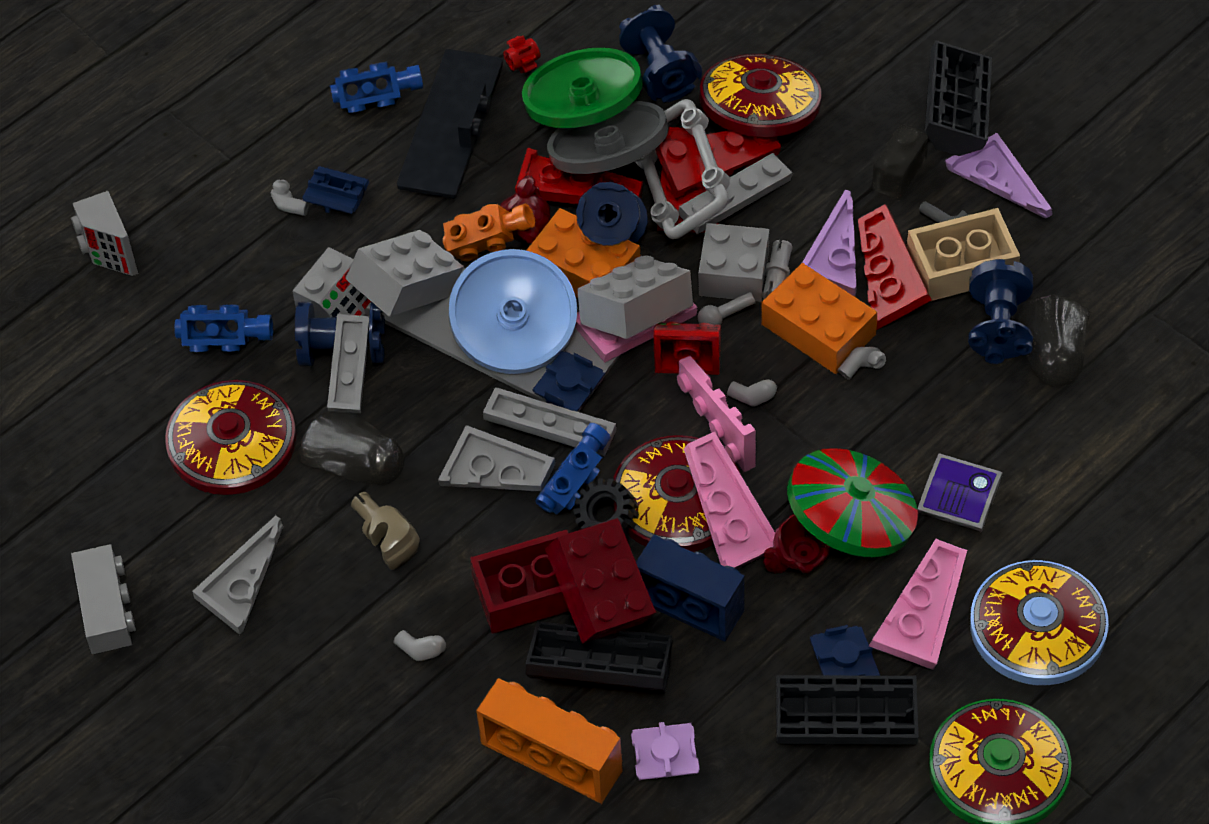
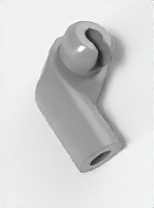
M276 180L273 183L271 197L277 208L283 212L306 216L309 202L293 198L289 191L290 184L285 180Z
M857 347L853 349L841 364L838 372L850 380L860 367L881 368L886 362V356L876 347Z
M769 379L761 380L749 387L733 381L728 388L727 396L755 407L772 399L777 392V386L774 381Z
M402 630L394 639V644L416 661L435 658L446 649V642L439 635L415 639L405 630Z

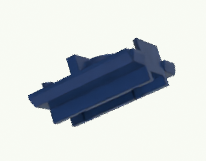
M319 166L317 169H314V175L308 181V188L302 198L303 201L324 206L326 213H330L332 209L352 214L358 209L364 197V190L366 191L369 185V179Z
M561 351L551 365L547 364L546 372L532 391L546 399V403H552L577 412L603 378L605 372L594 366L592 361L576 353L572 355L566 351Z
M848 625L826 629L825 634H815L809 638L823 675L880 676L872 655L873 648L869 647L862 627L854 626L847 628Z

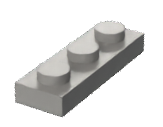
M337 314L327 404L328 411L361 413L369 340V316Z

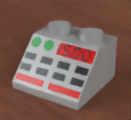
M109 191L74 202L73 207L76 216L71 217L76 234L79 235L77 236V241L82 253L88 252L95 265L131 276L138 274L128 235Z
M330 247L326 249L293 289L295 306H298V302H312L315 318L337 317V314L367 316L364 310L371 301L346 280L354 259Z

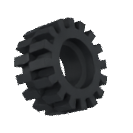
M603 478L598 479V486L593 482L587 484L590 490L586 492L582 489L579 493L583 496V499L576 498L575 504L579 507L574 509L577 524L581 529L603 523L597 521L596 512L601 504L608 500H613L617 504V510L607 521L618 518L627 537L630 534L626 530L629 526L634 529L636 526L632 518L638 519L639 512L635 510L639 508L638 503L634 500L635 497L620 482L617 483L614 479L608 478V482Z

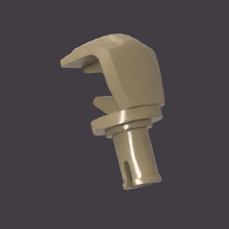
M367 492L359 493L364 502L362 503L355 496L351 507L365 520L362 527L363 533L371 540L374 546L378 545L381 538L385 536L380 545L383 560L391 570L400 567L417 553L420 542L419 535L410 522L396 508L388 505L379 507Z

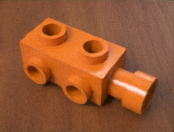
M526 203L514 207L512 212L507 211L498 204H489L483 206L477 212L460 214L454 220L443 223L445 233L443 245L446 251L462 261H473L478 258V253L484 250L490 252L503 250L506 248L505 243L514 240L512 231H524L535 226L533 211Z

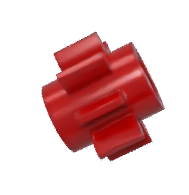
M522 35L507 41L509 49L504 50L503 53L506 63L512 71L519 69L520 73H527L538 67L535 60L539 59L541 54L536 42L532 38L525 40V37Z

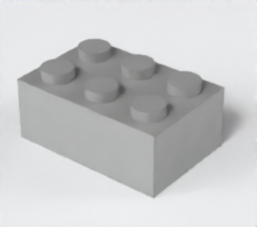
M417 230L359 248L348 271L346 280L391 317L450 297L453 286L464 266L455 260L450 252L445 251L436 244L430 235Z
M651 256L637 257L634 262L626 266L614 268L611 273L603 277L590 280V283L577 289L581 324L625 339L693 306L690 270L677 267L675 263H664L654 260Z

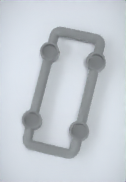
M689 99L677 102L664 112L668 123L681 115L683 128L690 135L694 136L705 167V171L702 174V183L712 195H715V200L675 226L679 218V211L666 200L655 167V162L658 159L655 149L641 159L634 161L644 170L655 203L651 208L652 220L671 239H678L723 210L728 202L726 189L730 184V177L717 166L705 133L709 119Z

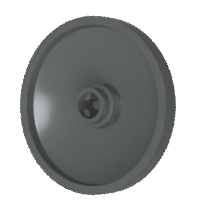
M634 101L622 112L602 122L576 128H558L549 138L547 150L552 164L561 171L573 174L604 172L630 164L652 152L666 138L669 126L665 112L661 107L649 102Z

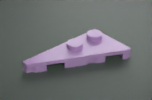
M998 133L988 137V141L983 149L961 156L954 155L945 160L949 171L1045 219L1052 215V208Z
M845 190L802 263L855 296L857 285L853 200L851 192Z

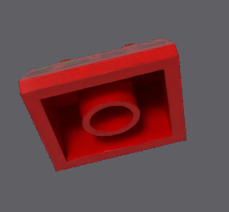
M677 322L656 324L654 328L655 373H679V360L691 356L706 374L719 375L721 325L709 323L682 324Z

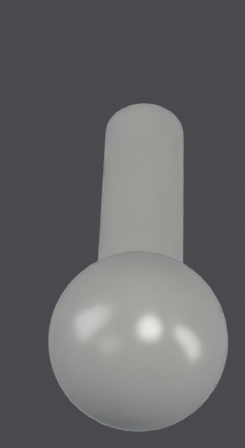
M748 292L719 307L713 305L703 307L698 313V323L721 325L724 318L756 303L752 293Z

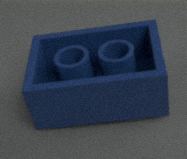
M653 535L636 561V564L655 610L726 642L744 612V575L731 566H722L711 561L703 553L692 552L680 547L672 539H663Z

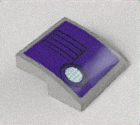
M938 454L917 509L918 513L982 532L990 506L993 504L1002 472Z

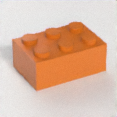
M559 208L526 250L541 255L558 266L571 283L576 297H578L577 289L590 283V280L603 277L611 273L614 268L626 266L634 262L635 258L640 257V245L629 240L612 246H604L592 242L580 229L577 223V216Z
M801 263L762 301V325L834 374H837L838 368L853 349L864 347L876 335L877 311L804 263Z

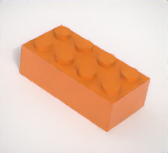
M498 678L476 710L482 745L601 804L623 771L621 740L613 730L604 726H595L587 722L581 714L574 711L569 713L557 707L552 700L541 696L538 698L528 693L516 682L508 683Z

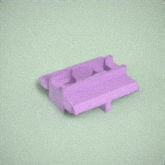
M659 722V727L632 730V745L635 748L637 763L635 765L636 775L639 780L697 774L700 770L699 761L696 758L694 727L691 723L665 726L664 722Z

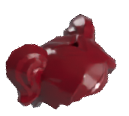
M531 175L520 180L517 184V193L505 199L500 205L509 212H512L514 207L525 203L530 206L535 217V226L524 231H512L513 239L525 241L527 244H532L551 220L550 207L539 196L540 190Z
M793 514L776 530L773 547L766 549L764 552L765 559L763 564L768 571L773 573H781L788 568L802 573H810L812 569L820 566L829 555L830 546L813 536Z

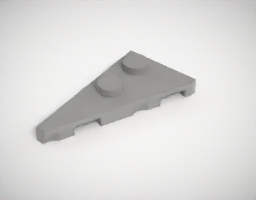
M276 515L192 591L194 598L238 634H241L245 628L283 529L281 519Z

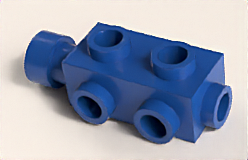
M387 62L369 65V71L359 73L358 68L341 70L340 76L334 77L335 85H330L333 102H339L341 109L347 108L348 113L366 110L365 104L377 102L378 107L395 104L394 98L401 97L399 90L408 88L411 91L423 89L419 65L406 67L405 71L396 72L395 67H388ZM379 78H384L387 81V86L384 89L376 87V81ZM349 84L357 86L356 94L349 95L346 88Z
M206 305L188 306V310L180 314V319L175 320V337L181 338L182 346H190L191 352L208 351L209 345H221V351L241 350L240 345H246L249 337H258V340H272L273 319L272 315H258L257 318H248V310H239V305H221L220 310H207ZM229 320L237 323V330L232 331L228 328L227 323ZM197 321H203L206 324L205 331H200L196 328Z
M589 423L582 433V440L570 452L536 497L537 505L544 511L553 512L557 515L564 508L570 510L575 505L576 498L579 499L581 497V494L577 492L583 483L589 484L599 473L600 470L596 465L602 457L596 452L603 450L611 439L610 434L600 425Z

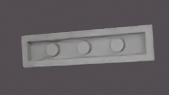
M771 153L730 177V184L726 189L728 202L725 208L693 230L699 234L706 230V223L716 224L791 181L792 172ZM707 190L680 205L678 210L679 216L683 220L687 219L714 201L715 195H712Z
M496 387L483 411L484 420L572 447H576L582 440V433L589 423H596L603 427L611 436L604 449L596 452L602 456H605L616 433V423Z

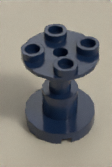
M653 5L647 11L641 12L633 18H626L620 23L619 43L624 51L630 54L649 53L647 57L649 67L643 76V87L652 100L657 101L656 98H661L663 102H671L682 98L696 87L693 82L697 77L700 81L702 67L695 55L685 50L675 51L672 46L664 44L671 37L675 28V20L670 12L664 10L661 5Z
M603 182L592 186L582 195L576 209L577 223L583 234L592 242L604 246L619 245L626 240L637 244L644 235L648 224L647 209L642 199L632 191H629L625 186L614 182ZM617 213V217L611 219L612 215Z
M1005 259L985 261L977 265L972 270V277L969 279V292L975 300L985 305V312L991 316V320L974 326L969 332L968 343L970 347L979 355L985 356V361L991 364H999L1004 359L1031 353L1033 334L1030 329L1020 322L1010 320L1011 316L1017 312V305L1026 301L1032 295L1033 274L1030 269L1014 261V266L1005 265Z
M298 302V306H296L295 341H298L299 347H302V349H296L299 366H313L316 350L334 349L337 317L315 318L312 302ZM371 302L368 342L370 344L371 361L373 365H376L377 363H384V344H381V334H385V316L382 315V310Z

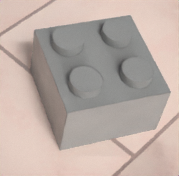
M706 223L698 272L699 296L736 299L751 292L755 301L762 302V292L766 276L765 267L769 255V229Z

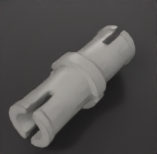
M779 240L773 242L770 262L765 267L766 281L762 292L763 299L790 275L788 264L793 246L786 240H782L781 249L779 248Z

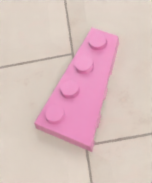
M691 356L679 360L677 381L681 390L684 393L689 392L693 398V404L697 413L700 416L705 415L709 421L711 432H715L718 438H721L728 455L735 463L739 464L743 472L754 468L756 430L751 424L743 426L741 422L742 414L736 407L729 409L726 397L719 388L714 391L712 390L711 379Z
M712 432L688 443L684 448V452L720 564L738 569L763 557L765 550L773 547L775 532L715 432Z
M935 539L872 639L869 647L933 670L938 662L967 550Z

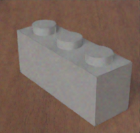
M111 544L71 553L84 629L91 653L96 654L131 646L130 632L136 631L132 612H126L125 604L130 603V596L127 584H121L119 576L125 575L121 555L115 557Z

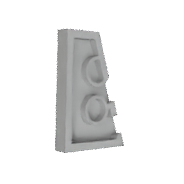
M466 425L438 482L440 486L542 491L556 462L553 457Z

